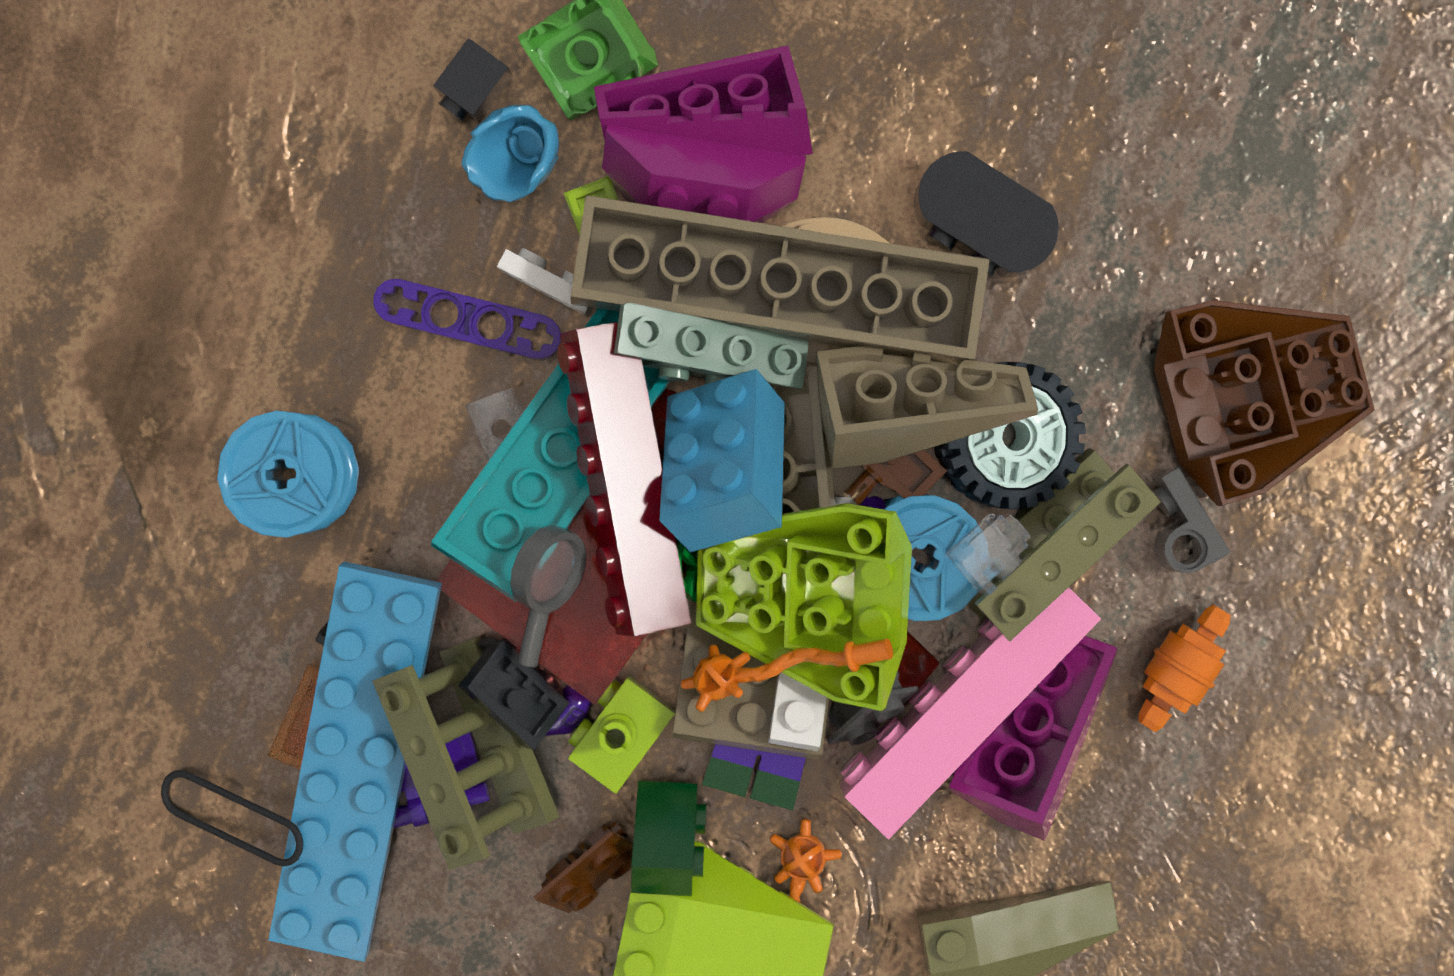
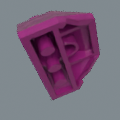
M607 124L602 169L627 202L764 223L798 199L806 156Z

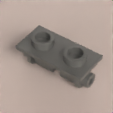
M897 671L886 708L883 711L835 701L830 707L829 719L837 728V731L827 739L828 744L849 741L851 745H859L871 740L878 734L876 729L884 721L900 715L905 710L903 704L919 691L918 687L902 688L898 680L899 673Z

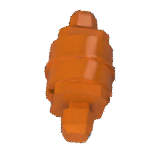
M1212 604L1197 619L1196 622L1200 625L1196 631L1182 623L1177 633L1170 630L1159 648L1155 647L1153 650L1155 655L1144 671L1148 678L1142 686L1154 694L1152 700L1146 698L1139 711L1138 722L1156 732L1163 728L1172 716L1169 712L1172 706L1186 714L1192 704L1196 706L1200 704L1209 688L1213 689L1215 687L1213 682L1225 665L1220 660L1225 654L1226 649L1216 644L1214 640L1217 636L1223 637L1230 624V614Z

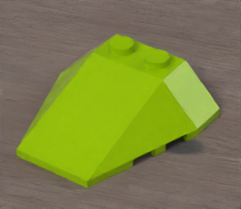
M695 840L694 846H704L703 877H693L692 896L630 893L613 976H824L834 924L782 891L778 892L754 877L753 873L742 866L738 867L701 841Z

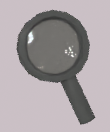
M546 526L537 530L529 537L518 552L511 570L510 586L513 596L521 605L529 609L518 663L527 667H536L538 665L549 613L559 609L571 598L579 586L585 570L586 550L583 540L577 534L561 526Z

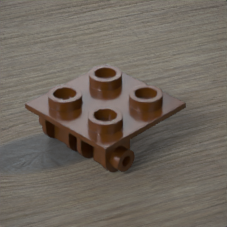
M617 820L610 825L606 822L602 824L601 827L587 838L592 845L591 848L585 842H581L579 848L583 854L580 857L573 851L567 854L572 864L563 858L551 870L545 873L547 879L541 883L543 889L533 896L534 899L567 913L580 911L591 904L598 895L596 890L610 878L613 880L617 879L631 869L633 842L625 838L628 835L625 828Z

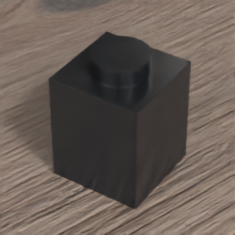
M468 38L433 86L438 94L443 97L438 104L445 111L461 122L468 116L479 124L510 83L513 75L508 66Z

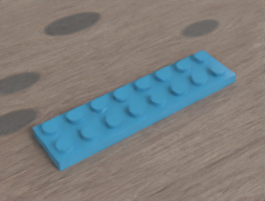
M345 561L339 565L291 822L298 827L302 834L303 852L299 860L294 864L282 867L268 941L365 962L369 954L406 768L405 760L372 681L410 665H413L418 678L424 676L442 583ZM291 830L288 833L284 859L290 858L296 849L295 837Z

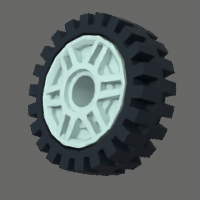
M1008 361L998 362L996 364L1027 368L1038 406L1037 415L1011 423L1016 431V438L1008 448L1002 439L1003 431L1008 425L1006 424L934 447L936 458L942 459L943 465L941 466L947 470L944 476L951 478L952 482L950 484L957 491L966 494L965 497L1000 509L1031 508L1038 506L1037 502L1039 501L1047 502L1055 497L1052 490L1053 487L1057 490H1063L1070 482L1065 477L1067 473L1076 474L1080 463L1074 461L1076 454H1084L1085 448L1084 443H1079V435L1086 434L1085 423L1078 422L1077 418L1083 412L1079 403L1071 401L1070 398L1074 396L1069 386L1061 385L1060 381L1062 379L1054 373L1046 372L1045 368L1033 364Z

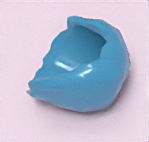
M510 105L495 110L470 133L472 138L465 147L461 164L471 184L480 188L486 197L495 201L515 202L533 192L546 181L558 160V129L554 123L545 119L531 105Z

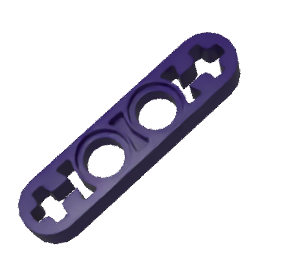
M402 279L384 281L377 287L374 294L373 305L376 313L382 319L394 325L534 360L552 358L557 353L558 345L561 343L560 334L562 332L560 327L553 319L545 315ZM397 289H403V297L409 301L420 303V294H428L421 307L422 322H414L418 313L406 308H399L397 315H391L392 308L385 304L386 296H395ZM442 300L454 302L458 309L456 322L447 328L436 326L431 318L433 306ZM489 312L500 313L506 321V329L503 335L494 340L484 338L479 331L481 317ZM515 317L524 318L520 324L521 329L537 331L539 324L547 325L546 332L553 336L552 344H543L540 351H534L532 341L517 336V347L509 346L508 343L515 333Z

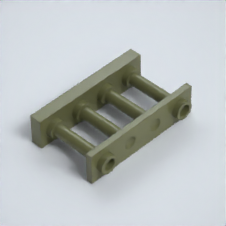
M1088 448L1084 454H1081L1075 460L1080 463L1076 474L1067 473L1065 475L1070 482L1063 490H1057L1053 487L1052 490L1055 497L1047 502H1037L1038 506L1023 508L986 542L987 570L979 592L967 604L971 611L980 619L986 616L1008 641L1016 637L1161 502L1130 465L1125 464L1114 473L1095 450Z
M486 634L439 652L445 667L420 678L417 677L413 665H410L372 681L449 870L488 858L490 854L483 838L508 824L513 834L548 824L560 817L533 750L521 745L458 686L484 653L477 646V643L483 636L486 637ZM453 685L464 713L437 725L426 697ZM472 732L482 760L456 772L445 744ZM491 778L501 806L475 819L464 791Z

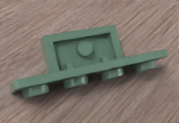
M624 303L620 306L614 354L643 359V367L658 369V378L670 381L688 382L689 376L705 378L704 385L757 369L769 384L799 390L803 389L809 342L804 338L634 303Z

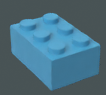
M757 369L667 396L659 521L690 552L782 527L785 402Z

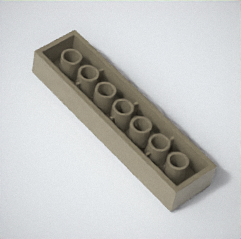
M586 195L570 298L573 305L620 312L622 304L634 303L804 338L811 342L849 348L866 345L884 348L883 353L913 357L914 352L931 354L930 360L960 364L966 359L975 360L990 259Z

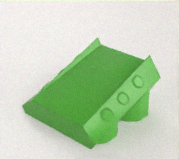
M573 0L518 36L520 44L565 115L571 121L597 106L594 92L595 86L642 77L658 66L654 48L649 45L622 0Z

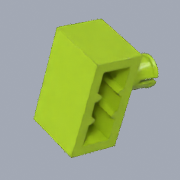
M630 674L623 683H620L615 678L612 680L597 701L604 709L594 723L585 718L568 740V743L575 747L568 759L615 794H617L675 715V707Z

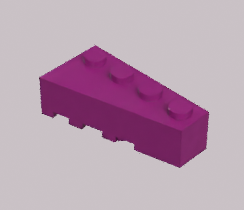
M788 45L594 87L604 140L607 124L797 155L813 154L807 110Z

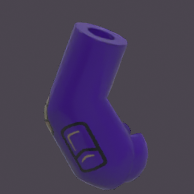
M574 682L568 684L563 689L564 698L569 702V705L545 736L569 734L578 728L591 711L592 700L589 697V689L586 685Z

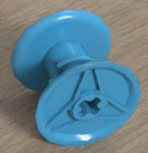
M273 411L250 418L231 434L220 454L217 480L224 504L239 523L261 535L287 538L327 528L346 512L357 492L359 466L352 444L337 426L317 415ZM295 468L296 478L285 479L284 470Z
M935 495L909 496L905 499L897 496L884 501L887 505L885 510L897 513L912 545V550L916 547L922 549L928 555V559L924 564L916 562L911 556L908 619L913 621L941 620L962 610L979 592L987 570V545L976 520L957 503Z

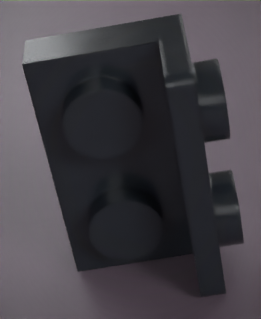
M483 636L477 643V646L484 653L458 686L521 745L535 750L569 705V702L557 691L560 685L550 674L540 668L534 669L533 667H527L518 663L521 649L518 643L505 636L501 640Z

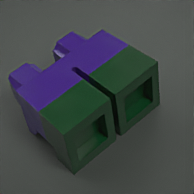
M714 744L702 778L703 786L745 797L756 757L760 755L749 791L750 799L794 810L806 758Z

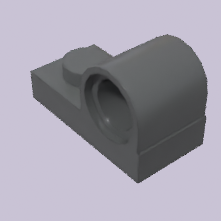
M1179 467L1168 468L1152 478L1158 488L1153 493L1161 501L1158 505L1168 517L1174 514L1177 522L1165 528L1158 535L1155 542L1154 552L1157 560L1163 567L1171 571L1193 573L1231 553ZM1184 535L1191 540L1193 552L1187 561L1180 563L1173 556L1172 546L1179 536Z

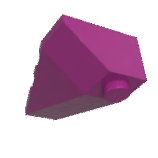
M1084 636L956 769L949 785V790L999 823L1045 841L1064 797L1117 654V647Z

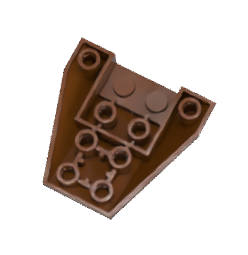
M1211 300L1165 312L1154 371L1180 465L1217 506H1223L1266 493L1375 411L1350 316Z

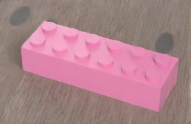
M1067 588L1011 641H1008L994 624L986 618L977 629L982 636L970 648L967 649L962 645L954 651L943 664L947 672L934 685L928 680L919 688V691L909 699L908 702L913 707L900 721L896 717L888 720L874 737L878 740L877 745L866 756L861 751L858 752L842 768L840 773L844 777L839 785L844 797L889 840L1101 618L1070 588Z

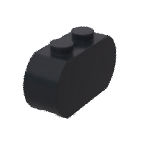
M967 151L949 153L937 159L926 170L916 188L914 197L915 213L919 224L929 230L926 237L946 251L951 252L956 247L968 256L990 259L987 275L990 278H993L995 273L1006 278L1024 275L1045 261L1055 247L1059 224L1053 205Z

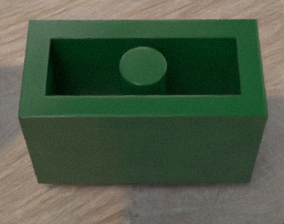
M638 781L631 865V893L692 896L693 877H703L704 846H694L695 833L705 834L707 804L697 803L698 784Z

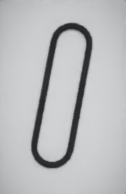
M172 771L165 777L161 785V797L167 810L174 816L274 865L285 867L299 860L303 852V838L298 827L289 819L188 771ZM178 777L185 778L284 825L291 830L295 837L296 849L293 855L287 859L278 858L177 809L170 801L168 794L171 781Z

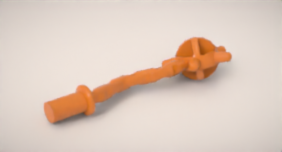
M888 638L858 645L852 641H847L843 651L832 652L815 647L798 648L782 654L765 665L747 668L742 667L750 661V655L747 652H743L731 659L725 654H719L718 646L711 645L708 649V657L700 659L693 677L683 679L681 687L683 689H697L700 697L695 708L703 712L711 700L717 701L727 696L740 698L743 695V690L738 686V683L760 682L777 676L787 668L802 662L833 665L836 667L847 665L852 672H856L859 670L860 665L892 659L893 648Z
M802 819L799 834L790 837L788 840L777 834H773L770 837V842L781 850V863L783 866L774 876L775 882L781 884L789 877H792L789 896L800 903V895L804 890L807 880L815 893L821 892L823 887L819 874L823 871L826 861L841 858V851L839 849H825L823 843L817 837L811 835V821L809 819Z

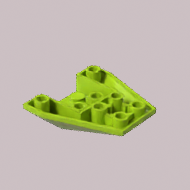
M845 503L782 514V527L698 550L696 626L743 652H747L765 664L772 662L782 654L798 648L815 647L838 652L844 650V645L847 641H852L858 645L888 638L892 644L893 658L860 665L859 670L856 672H852L847 665L836 667L812 662H802L782 671L785 675L833 701L883 711L886 708L907 643L912 545L895 511Z

